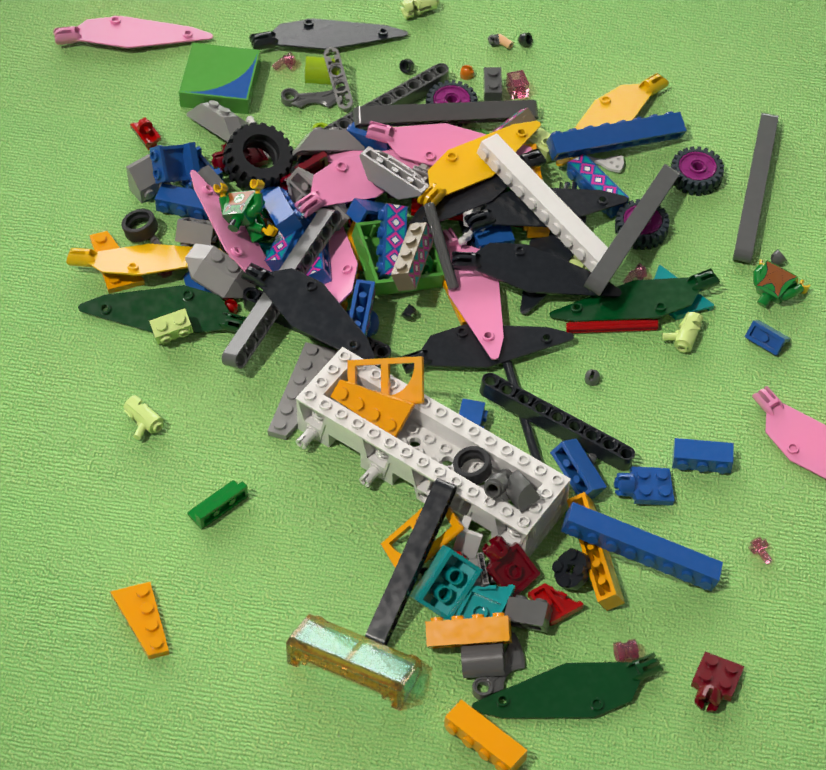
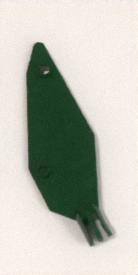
M711 268L686 278L632 280L617 286L622 292L619 297L590 296L551 311L550 317L572 322L657 319L692 306L699 292L719 285L720 280Z
M186 285L106 294L81 303L78 306L79 311L151 333H153L149 322L150 320L184 308L194 333L218 330L237 333L247 318L231 313L219 295Z
M654 652L632 662L564 663L478 700L472 704V708L481 714L502 719L595 718L631 702L640 681L662 672L663 668L659 665L658 658H655ZM503 699L506 703L501 704L499 700Z

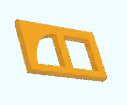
M423 356L347 360L348 382L357 384V366L381 365L382 394L414 404H424ZM414 363L413 375L407 386L402 391L390 395V365Z
M451 506L446 514L451 527L434 541L425 563L439 552L442 545L446 546L465 529ZM422 508L381 543L395 568L401 553L392 544L411 528L413 530Z

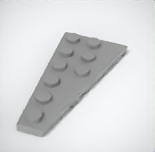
M305 342L268 428V436L287 440L298 428L296 397L333 358L338 350Z

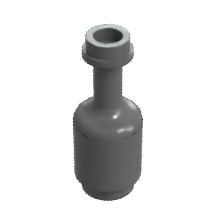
M502 469L499 473L493 474L484 484L486 495L491 498L500 497L508 488V478L512 475V472L509 469Z

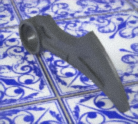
M344 85L336 89L338 91H343L346 86ZM286 88L281 92L282 104L289 107L297 106L302 108L308 104H321L330 108L337 103L333 90L298 93L293 88ZM287 95H292L294 98L286 99L285 97Z
M512 632V643H508L505 651V675L475 679L472 685V694L476 699L481 700L504 689V681L510 673L525 669L523 650L515 633ZM485 685L488 687V691L484 693L479 692L477 687Z

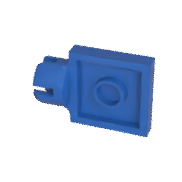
M632 466L630 473H617V477L614 480V489H619L615 490L617 496H630L633 498L634 504L673 506L675 500L670 468Z

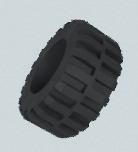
M251 122L249 126L244 124L237 128L230 136L223 152L222 163L225 165V173L230 175L229 179L231 182L235 181L237 183L236 186L238 188H245V191L255 190L250 187L251 179L262 180L265 183L263 189L279 187L281 178L289 174L294 162V156L292 155L293 147L289 146V139L284 138V133L281 130L279 132L275 130L276 127L272 125L271 127L266 126L267 123L261 122L259 125L257 122ZM259 148L265 151L270 156L273 166L258 168L251 165L246 160L243 150Z

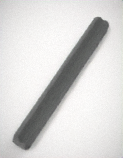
M430 202L424 205V210L449 290H454L459 285L455 272L452 269L451 258L435 205Z

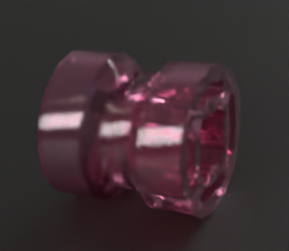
M635 639L627 640L625 643L621 641L613 643L614 656L617 662H624L626 659H639V651Z

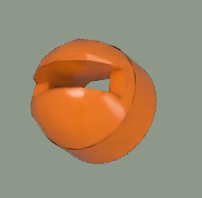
M464 65L461 68L460 77L462 79L470 80L474 77L472 66Z

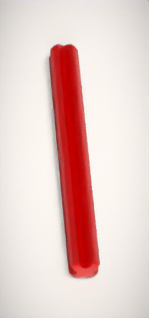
M657 319L567 322L566 332L592 333L657 330L659 323Z

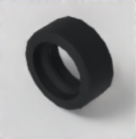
M144 208L131 211L123 218L121 223L126 238L132 242L148 240L158 230V223L153 212ZM147 222L143 227L132 229L138 223Z
M479 446L463 448L455 455L453 460L454 471L476 485L486 481L492 473L493 467L489 453ZM480 459L484 461V465L478 471L469 473L461 469L468 460Z

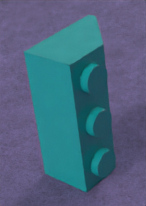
M442 545L410 597L444 619L451 620V617L454 616L483 570L451 548Z

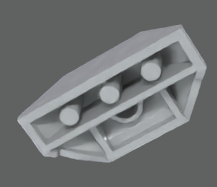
M213 100L201 103L187 112L189 118L227 142L237 128L248 124V122L232 113L230 109L224 108L219 105V102Z
M316 127L303 138L292 154L293 156L315 155L324 151L328 155L351 150L364 151L365 147L347 130H339L338 127L323 130L322 127Z
M368 146L359 156L367 179L375 186L388 192L392 197L404 199L421 196L429 187V184L425 182L419 173L385 152L374 150Z
M297 167L286 180L288 193L294 204L311 193L314 175L300 167ZM345 203L322 207L323 209L338 210L341 213V223L336 231H339L350 219L346 214L347 207Z
M195 243L185 257L191 279L212 293L219 295L221 299H243V291L246 288L256 287V285L243 280L241 275L244 271L229 255L215 246Z

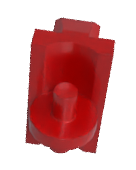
M146 117L130 124V128L148 150L157 146V142L161 141V136L153 127L152 122Z

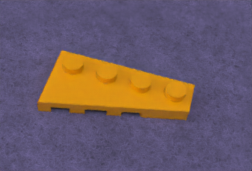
M108 231L90 235V241L96 252L120 248ZM102 273L109 294L145 285L141 275L130 276Z
M339 380L330 396L396 438L416 405L345 380Z
M151 582L110 591L113 600L117 603L120 612L124 615L129 627L136 635L148 659L169 655Z

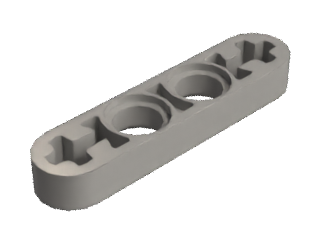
M328 47L324 51V59L336 102L341 111L348 112L353 107V100L338 49ZM331 52L334 55L335 63H332L331 57H328ZM336 67L340 68L341 73L339 75H333L331 73L332 69ZM343 83L346 87L343 91H338L336 85ZM343 95H345V99H346V101L348 102V103H347L348 106H344V104H342V103H343V100H342V96H343Z

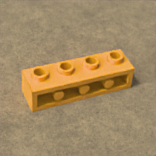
M493 613V617L475 614L472 615V618L464 619V616H452L451 620H443V617H433L431 621L425 622L426 646L429 649L473 644L512 643L511 618L505 616V613Z
M462 699L445 716L444 727L447 732L459 737L466 747L477 751L478 755L483 760L491 762L496 770H517L526 761L527 749Z

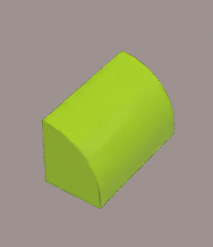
M306 56L305 83L332 85L324 57ZM337 67L333 68L331 73L333 75H339L341 73V69Z

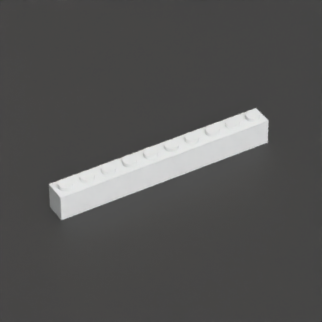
M497 133L481 141L477 150L479 157L592 273L608 247Z

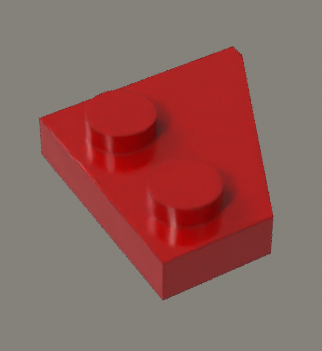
M546 583L528 592L530 600H535L536 598L544 599L552 607L550 627L583 609L584 606L581 601L578 600L576 602L568 598L567 594L555 590Z

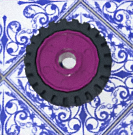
M446 80L444 84L439 82L438 86H432L426 97V104L477 102L476 92L473 91V88L469 87L466 83L462 85L461 81L455 83V80H452L451 83ZM450 124V125H454V126L458 125V127H462L463 124Z
M694 146L690 147L689 150L684 148L683 151L680 150L678 154H675L671 164V168L680 172L673 185H677V189H682V192L685 194L689 191V195L692 196L693 193H696V196H700L703 193L705 196L708 192L710 194L713 193L714 189L717 190L721 185L724 174L723 161L718 154L715 155L714 151L708 152V148H704V150H701L700 146H697V149Z
M636 199L635 203L631 200L629 204L625 203L623 207L619 208L615 220V233H619L640 199ZM661 205L636 240L633 249L637 250V247H640V250H644L647 247L650 250L652 245L656 248L666 239L669 230V215L664 208H661Z

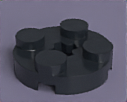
M570 548L562 553L552 565L557 584L565 589L577 590L589 578L587 573L588 569H591L590 558L586 553L574 548ZM572 566H575L573 568V573H570Z

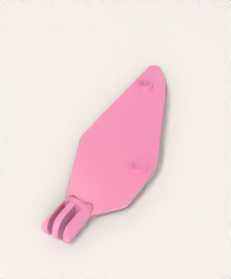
M125 16L87 19L77 27L55 28L53 31L57 45L83 41L123 48L202 41L213 38V34L194 27Z
M370 121L366 138L388 143L400 158L433 166L447 150L487 134L447 123L392 127ZM523 145L516 154L519 156L531 151L532 148Z
M393 150L382 151L413 169L414 165L419 167L422 164L400 158ZM360 155L340 157L313 175L311 193L297 201L294 206L296 208L300 207V213H305L304 217L307 218L324 206L349 203L354 198L373 199L385 191L367 179L359 157Z
M192 170L190 174L194 190L229 257L244 272L250 263H254L272 272L264 261L266 256L259 243L252 242L245 226H240L237 232H232L228 229L229 224L222 216L219 202L220 197L196 171Z
M344 226L339 231H335L329 240L332 281L324 284L339 303L353 291L358 262Z
M452 228L442 231L451 262L453 251L476 253L480 250L468 245H459L458 237ZM454 270L459 286L454 290L448 289L449 297L492 360H496L499 358L504 339L499 280L478 271Z
M768 386L759 390L758 393H754L752 398L766 413L765 433L789 461L826 479V425L782 403Z

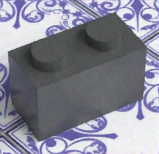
M484 67V101H502L501 67Z
M516 595V597L509 596L505 616L511 618V627L547 633L553 609L548 601L536 598L535 600H529L522 595Z

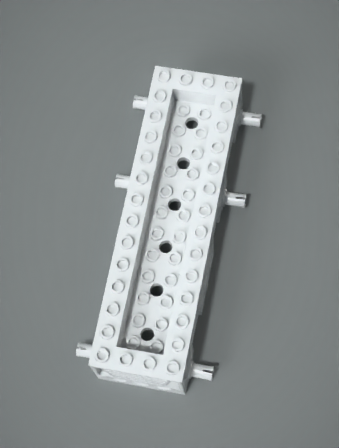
M344 347L333 356L296 397L298 429L304 432L296 440V444L299 447L302 446V449H306L313 439L330 447L337 439L360 453L361 467L367 470L359 478L362 485L366 483L365 487H369L376 477H379L393 486L401 477L414 485L417 499L424 504L437 478L457 485V490L450 506L462 523L464 515L472 517L471 520L491 531V539L496 536H502L508 545L517 542L528 557L532 555L567 510L570 478L425 394L424 404L415 405L397 438L330 397L339 380L348 381L347 360L363 359ZM375 365L357 366V385L381 392V369ZM390 375V395L402 391L407 386L406 383ZM418 442L420 445L413 447L410 443ZM479 446L489 453L493 469L489 478L493 474L499 473L502 469H509L512 473L519 470L532 484L541 498L523 512H520L515 505L509 504L506 491L498 498L488 497L484 491V485H476L454 471L453 464L445 466L442 463L444 461H451L453 463L455 455L463 448ZM480 459L468 460L461 469L469 473L478 471L484 465V461Z

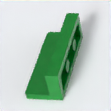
M232 480L187 512L188 516L202 530L248 497V486L243 481L237 484Z

